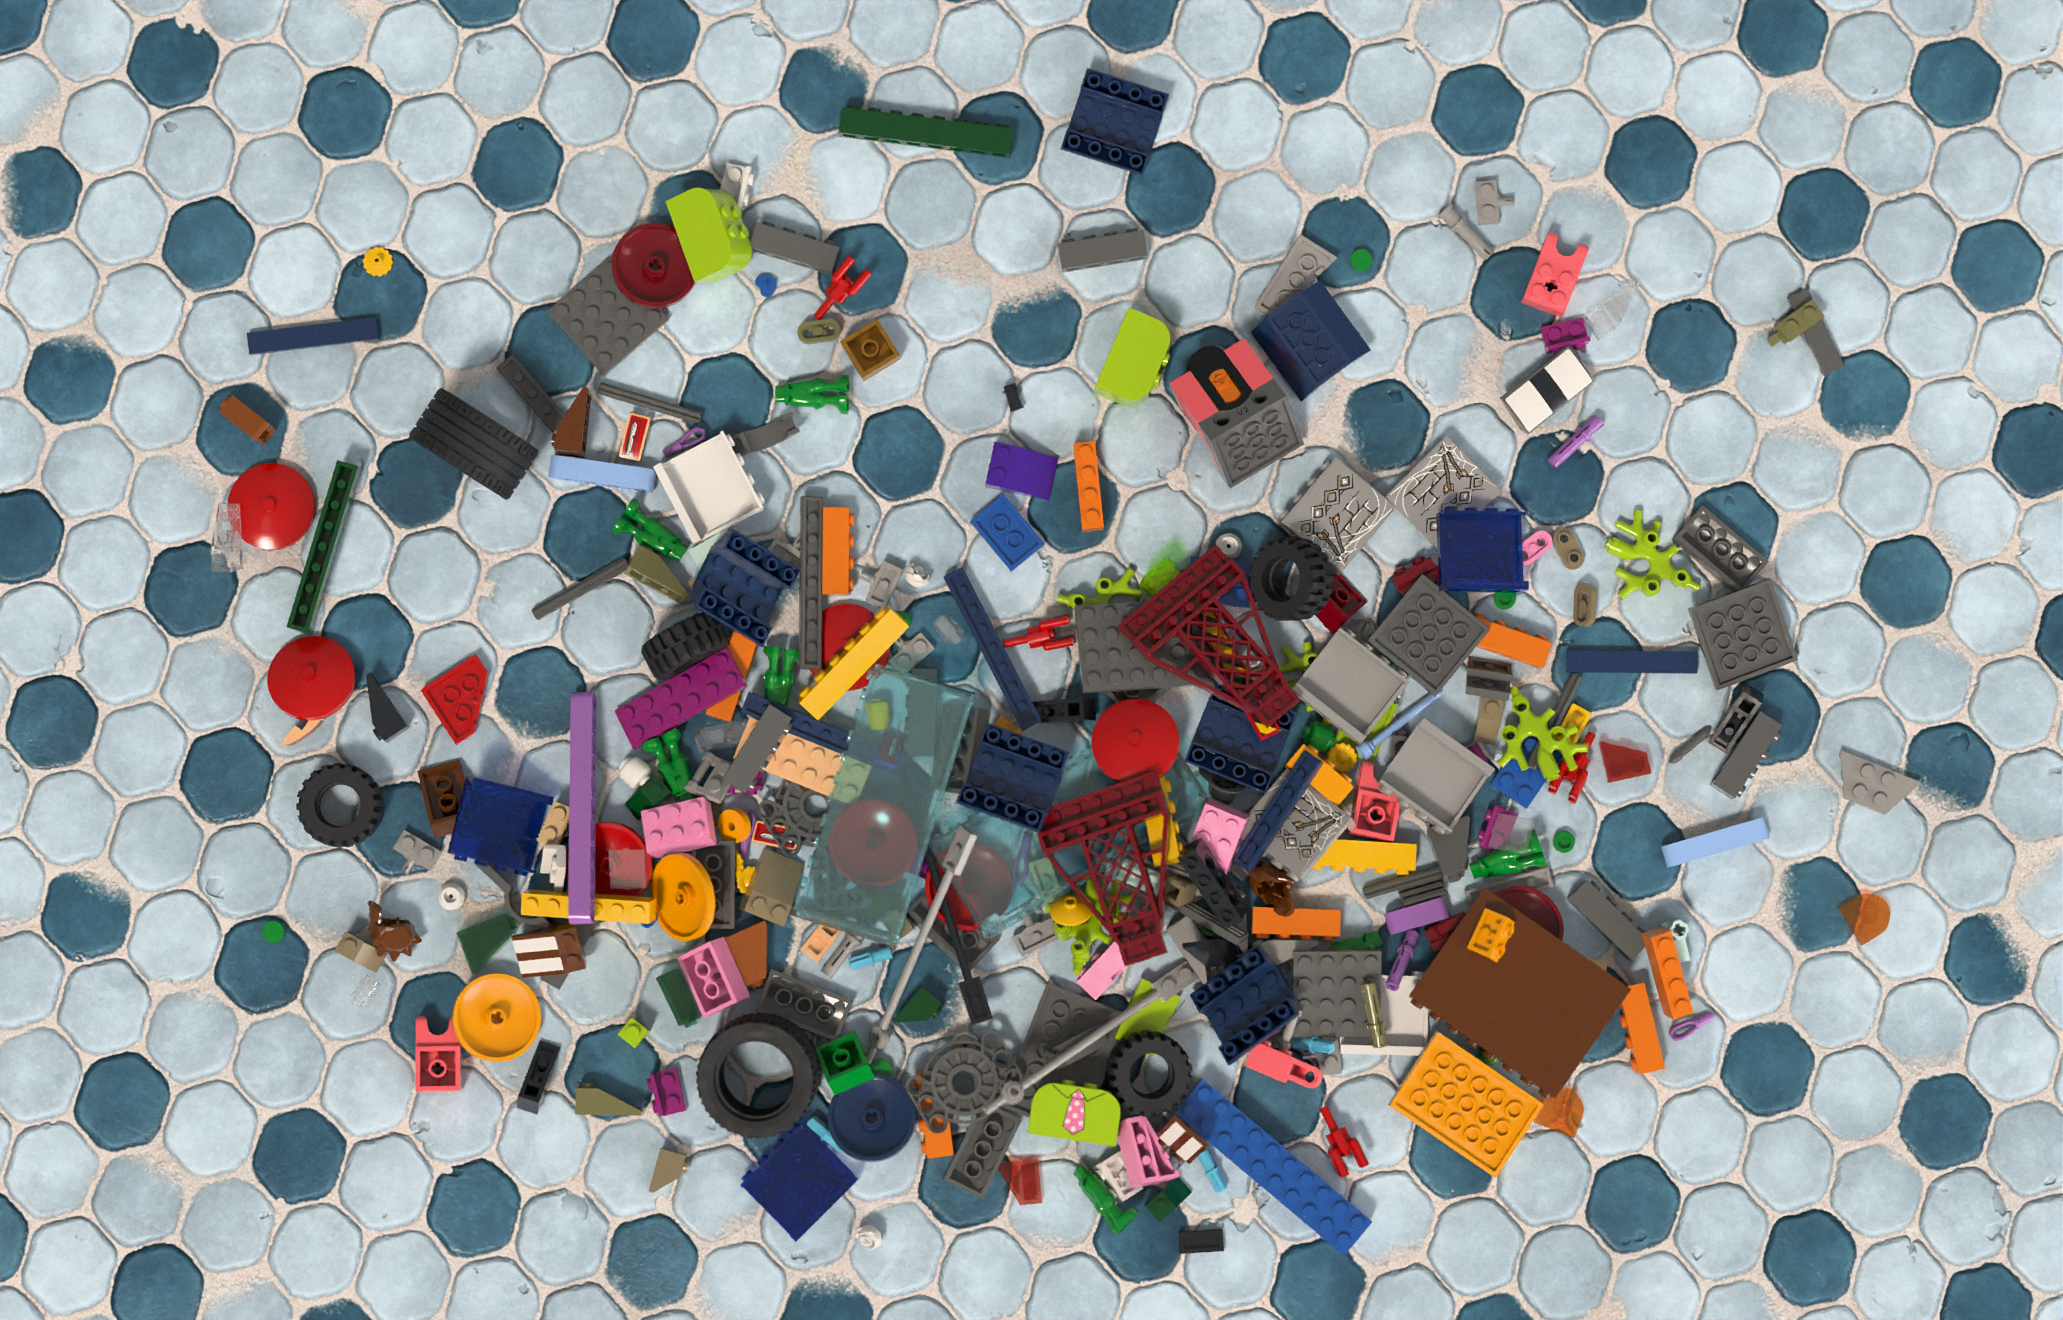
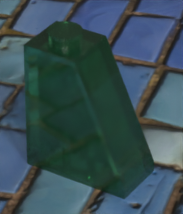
M505 913L456 932L472 974L478 973L512 939V935H516L514 929H517V925L512 916L509 917Z
M674 969L656 977L678 1025H684L685 1028L697 1024L696 1019L700 1018V1015L680 969Z

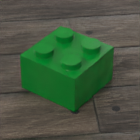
M856 1031L815 1048L826 1081L834 1095L875 1078L863 1044Z

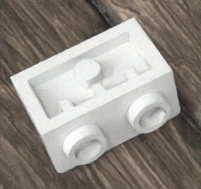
M727 163L720 189L727 191L733 196L742 212L743 207L748 206L750 194L747 193L749 185H753L755 173H752L751 166L743 167Z
M544 845L540 873H549V882L554 883V892H563L566 871V845Z
M1121 1151L1092 1167L1094 1174L1105 1183L1114 1195L1115 1204L1125 1201L1143 1189V1187L1130 1188Z

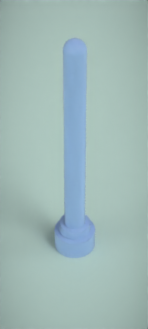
M1442 691L1436 697L1429 694L1372 740L1363 741L1360 745H1357L1355 748L1358 754L1364 760L1369 759L1379 744L1441 697Z

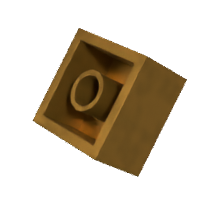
M878 319L840 341L842 348L863 382L900 360V354Z

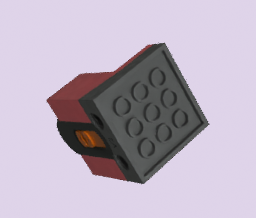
M1245 339L1232 344L1226 350L1215 345L1198 349L1190 356L1187 362L1188 372L1170 382L1179 408L1207 445L1218 473L1229 488L1234 487L1304 445L1287 396Z

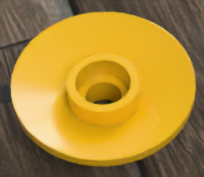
M1068 893L1057 897L1051 903L1049 909L1051 918L1056 923L1064 926L1082 924L1093 914L1077 893Z

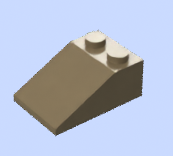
M763 848L739 909L784 927L793 905L804 864Z

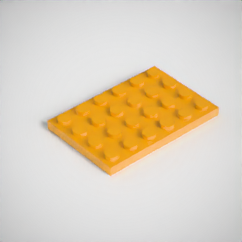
M1437 1031L1388 1103L1390 1107L1495 1178L1544 1105Z

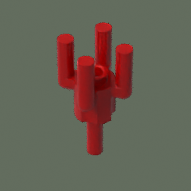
M848 255L832 274V283L825 290L829 297L813 315L816 319L821 320L835 302L842 305L849 295L855 296L872 275L868 270L864 269L855 282L845 275L846 271L855 262L851 256Z
M1066 614L1043 619L1038 623V626L1026 628L1027 635L1003 639V646L1007 648L1029 643L1030 649L1043 647L1045 651L1073 646L1075 644L1074 635L1056 639L1053 628L1069 624L1071 622L1070 615Z
M1591 732L1587 733L1583 743H1588V751L1596 736ZM1588 752L1573 754L1578 767L1573 771L1569 770L1565 760L1560 761L1558 765L1560 776L1550 781L1548 785L1549 793L1555 795L1563 778L1574 783L1568 794L1569 798L1567 801L1572 804L1576 803L1587 781V768L1590 760L1586 758Z
M1328 1105L1320 1108L1331 1132L1326 1135L1331 1147L1328 1149V1154L1339 1177L1343 1178L1349 1175L1342 1157L1350 1153L1353 1154L1359 1168L1369 1165L1358 1140L1350 1138L1345 1126L1340 1129L1338 1128Z

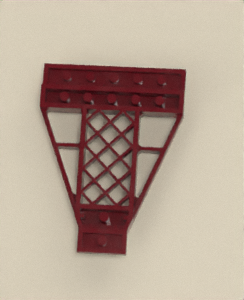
M1214 545L1121 622L1117 628L1145 660L1249 714H1254L1268 729L1300 702L1301 699L1288 686L1282 671L1279 669L1247 583L1246 574L1232 558L1229 560L1221 549ZM1237 584H1241L1251 612L1237 622L1218 600ZM1206 612L1218 613V623L1206 622ZM1203 613L1202 622L1194 621ZM1221 617L1227 624L1221 623ZM1251 617H1254L1267 654L1241 626ZM1190 625L1202 626V636H1189ZM1187 626V628H1186V634H1185V633L1183 632V629ZM1205 627H1216L1217 638L1205 637ZM1221 628L1232 629V639L1220 638ZM1236 634L1241 640H1236ZM1174 637L1178 638L1194 656V659L1181 670L1153 656L1156 651ZM1191 640L1201 641V651ZM1204 642L1217 643L1216 653L1204 652ZM1220 643L1232 644L1231 654L1219 653ZM1235 644L1247 645V656L1235 655ZM1250 650L1255 654V656H1250ZM1207 657L1216 658L1215 666L1207 659ZM1219 658L1231 659V669L1218 668ZM1234 659L1246 660V671L1234 670ZM1250 661L1262 662L1261 672L1249 671ZM1200 663L1225 693L1185 672L1194 664ZM1221 673L1230 674V683ZM1233 675H1246L1245 686L1233 685ZM1249 676H1260L1248 686Z
M1152 771L1052 806L1040 832L1037 833L1043 854L1109 932L1119 947L1125 967L1168 953L1161 932H1163L1170 810L1157 771ZM1163 815L1162 848L1143 854L1134 829L1135 825ZM1126 828L1128 834H1126L1125 832H1123V831H1121V830ZM1117 832L1127 837L1122 848L1112 844ZM1111 834L1108 841L1100 838L1102 836ZM1097 839L1106 844L1102 855L1091 851ZM1129 842H1131L1135 855L1125 851ZM1081 844L1089 872L1071 878L1054 858V853ZM1110 846L1120 851L1115 862L1105 858ZM1124 853L1134 858L1129 869L1118 865ZM1161 853L1159 898H1157L1145 859ZM1093 855L1100 858L1097 865L1095 864ZM1103 860L1113 865L1108 876L1098 872ZM1136 862L1138 863L1141 876L1132 872ZM1117 867L1127 872L1122 883L1112 879ZM1131 874L1140 878L1136 890L1125 886ZM1100 876L1106 879L1103 886L1100 880ZM1092 877L1104 916L1100 914L1077 886V881ZM1110 881L1120 886L1115 897L1105 893ZM1143 883L1148 897L1139 893ZM1124 888L1134 893L1129 904L1118 900ZM1137 895L1147 900L1142 911L1132 907ZM1106 897L1113 900L1110 908ZM1117 902L1127 907L1122 918L1111 914ZM1151 904L1152 910L1147 912L1148 907ZM1130 909L1139 913L1137 916L1126 919ZM1113 918L1119 920V922L1114 923Z

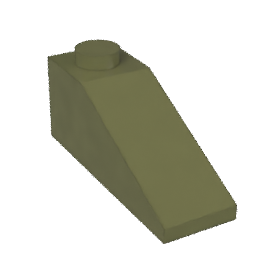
M639 545L624 574L682 604L687 598L688 592L659 555L651 548Z
M581 1083V1088H576L575 1115H643V1110L601 1088H595V1084Z

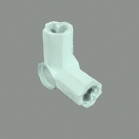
M1682 918L1660 923V926L1665 927L1672 933L1679 962L1690 961L1685 939L1689 932L1688 924H1685Z

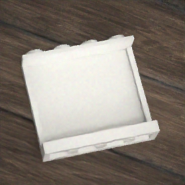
M723 431L719 435L663 464L659 463L653 466L694 546L764 510L762 504L765 501L760 491L755 493L752 487L755 482L750 472L745 474L742 468L745 463L740 453L735 455L732 449L735 444L730 434L725 436Z
M1411 972V976H1403L1398 991L1387 989L1385 983L1389 975H1381L1380 1013L1382 1020L1385 1022L1383 1028L1387 1046L1373 1048L1372 1037H1339L1340 1054L1420 1056L1428 1044V1010L1424 1007L1420 1010L1410 1003L1412 999L1408 996L1425 972Z

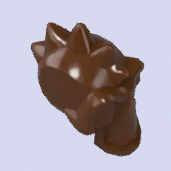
M1259 860L1252 873L1248 872L1251 889L1256 895L1261 897L1268 907H1274L1275 913L1284 917L1290 916L1295 910V903L1291 892L1295 881L1287 875L1283 868L1280 870L1270 861L1263 863Z
M370 900L368 902L370 916L369 931L372 937L371 945L377 946V955L380 957L388 953L392 962L397 960L400 953L411 957L413 946L422 942L420 936L415 932L414 926L407 919L399 920V917H396V919L383 918L381 906Z

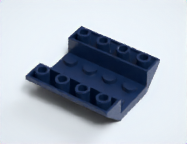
M1087 68L1060 150L1143 176L1169 94Z
M1321 281L1298 293L1267 316L1250 332L1301 402L1352 362L1355 363L1371 351Z
M731 528L710 548L692 585L693 606L758 646L764 647L772 630V627L766 624L767 619L781 590L792 588L800 570Z
M1216 682L1214 688L1225 693L1221 686ZM1211 694L1184 762L1266 794L1298 713L1292 710L1285 713L1276 721L1281 731L1260 742L1243 710Z
M986 723L979 741V750L966 783L963 782L956 804L1039 833L1048 817L1058 791L1070 752Z
M1260 945L1255 946L1190 994L1198 1012L1207 1016L1222 1043L1218 1048L1229 1066L1299 1016V1002L1280 968Z

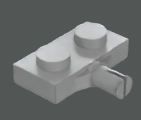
M1496 180L1475 182L1478 226L1500 224V207L1513 206V196L1500 198L1497 192Z
M798 534L792 545L783 543L775 537L767 550L800 570V535Z
M883 560L879 571L874 575L862 570V575L859 576V579L870 583V590L865 601L880 608H885L889 603L903 569Z
M921 632L912 640L906 642L900 636L894 642L899 649L888 662L901 677H904L911 668H914L935 648Z
M406 830L402 832L393 847L395 851L402 854L406 859L400 871L407 876L414 864L432 871L442 854L440 850Z
M1030 912L1026 913L1027 918L1025 914L1021 915L1026 928L1021 933L1012 937L1021 957L1058 939L1053 928L1054 922L1052 918L1041 923H1034Z
M1318 1037V1039L1334 1042L1335 1050L1331 1054L1322 1052L1310 1053L1309 1050L1301 1051V1055L1310 1054L1308 1056H1301L1302 1060H1316L1322 1076L1342 1073L1338 1037Z

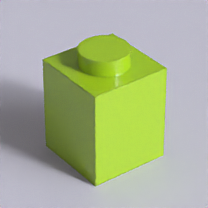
M631 1017L618 1035L632 1047L637 1048L649 1034L650 1030L637 1019Z

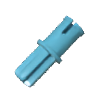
M887 945L873 951L869 949L866 953L850 957L848 962L851 970H855L868 965L874 966L875 963L893 959L890 947Z
M1316 1036L1297 1037L1292 1040L1293 1048L1309 1050L1310 1053L1322 1052L1331 1054L1335 1050L1333 1041L1318 1039Z
M812 1116L807 1122V1126L822 1138L821 1141L825 1140L839 1153L840 1149L835 1144L829 1127L817 1116Z
M1209 1149L1203 1151L1197 1157L1206 1172L1204 1175L1208 1176L1215 1192L1220 1193L1227 1189V1185L1219 1171L1220 1166L1217 1167Z

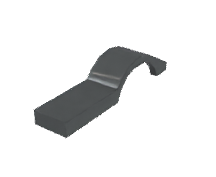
M791 411L767 425L731 436L735 444L732 447L735 455L740 453L741 457L779 444L800 433V429L795 427L792 419L794 413Z
M479 856L473 862L505 893L506 909L513 918L522 923L543 928L552 926L543 916L536 919L520 917L514 911L511 904V894L514 888L482 857Z

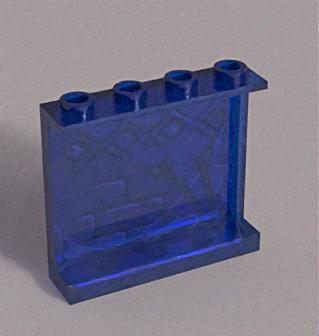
M1445 507L1443 511L1437 513L1439 591L1522 593L1529 590V581H1524L1521 517L1526 516V512H1518L1517 508L1505 509L1504 512L1498 511V508H1486L1485 511H1477L1476 507H1468L1462 511L1457 510V507Z
M466 776L447 853L453 854L454 859L467 862V858L475 860L474 864L487 867V864L491 863L495 864L494 869L507 872V869L511 868L515 869L514 874L527 876L528 873L535 874L536 871L531 870L538 844L536 838L540 834L547 805L552 806L554 797Z
M804 1122L801 1125L796 1123L788 1131L790 1136L785 1141L781 1138L772 1147L775 1151L769 1157L765 1154L757 1162L759 1167L754 1172L749 1170L741 1178L743 1183L740 1185L784 1228L795 1242L859 1180L851 1169Z

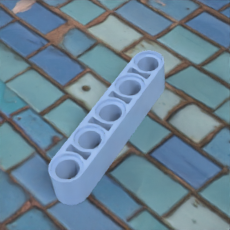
M551 455L548 477L652 493L654 491L656 472L649 468Z
M1762 817L1665 845L1661 849L1668 868L1769 838L1764 818Z

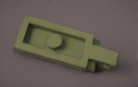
M1811 299L1773 328L1775 334L1769 337L1767 341L1772 347L1780 341L1784 345L1788 342L1790 343L1825 316Z

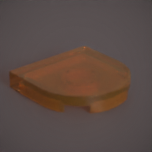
M1861 894L1837 908L1861 946L1882 934L1887 929L1890 921L1891 912L1888 904L1883 898L1874 894Z
M1562 1088L1555 1099L1550 1097L1548 1100L1542 1097L1540 1102L1544 1105L1533 1122L1575 1138L1584 1113L1582 1101L1577 1093L1568 1088Z

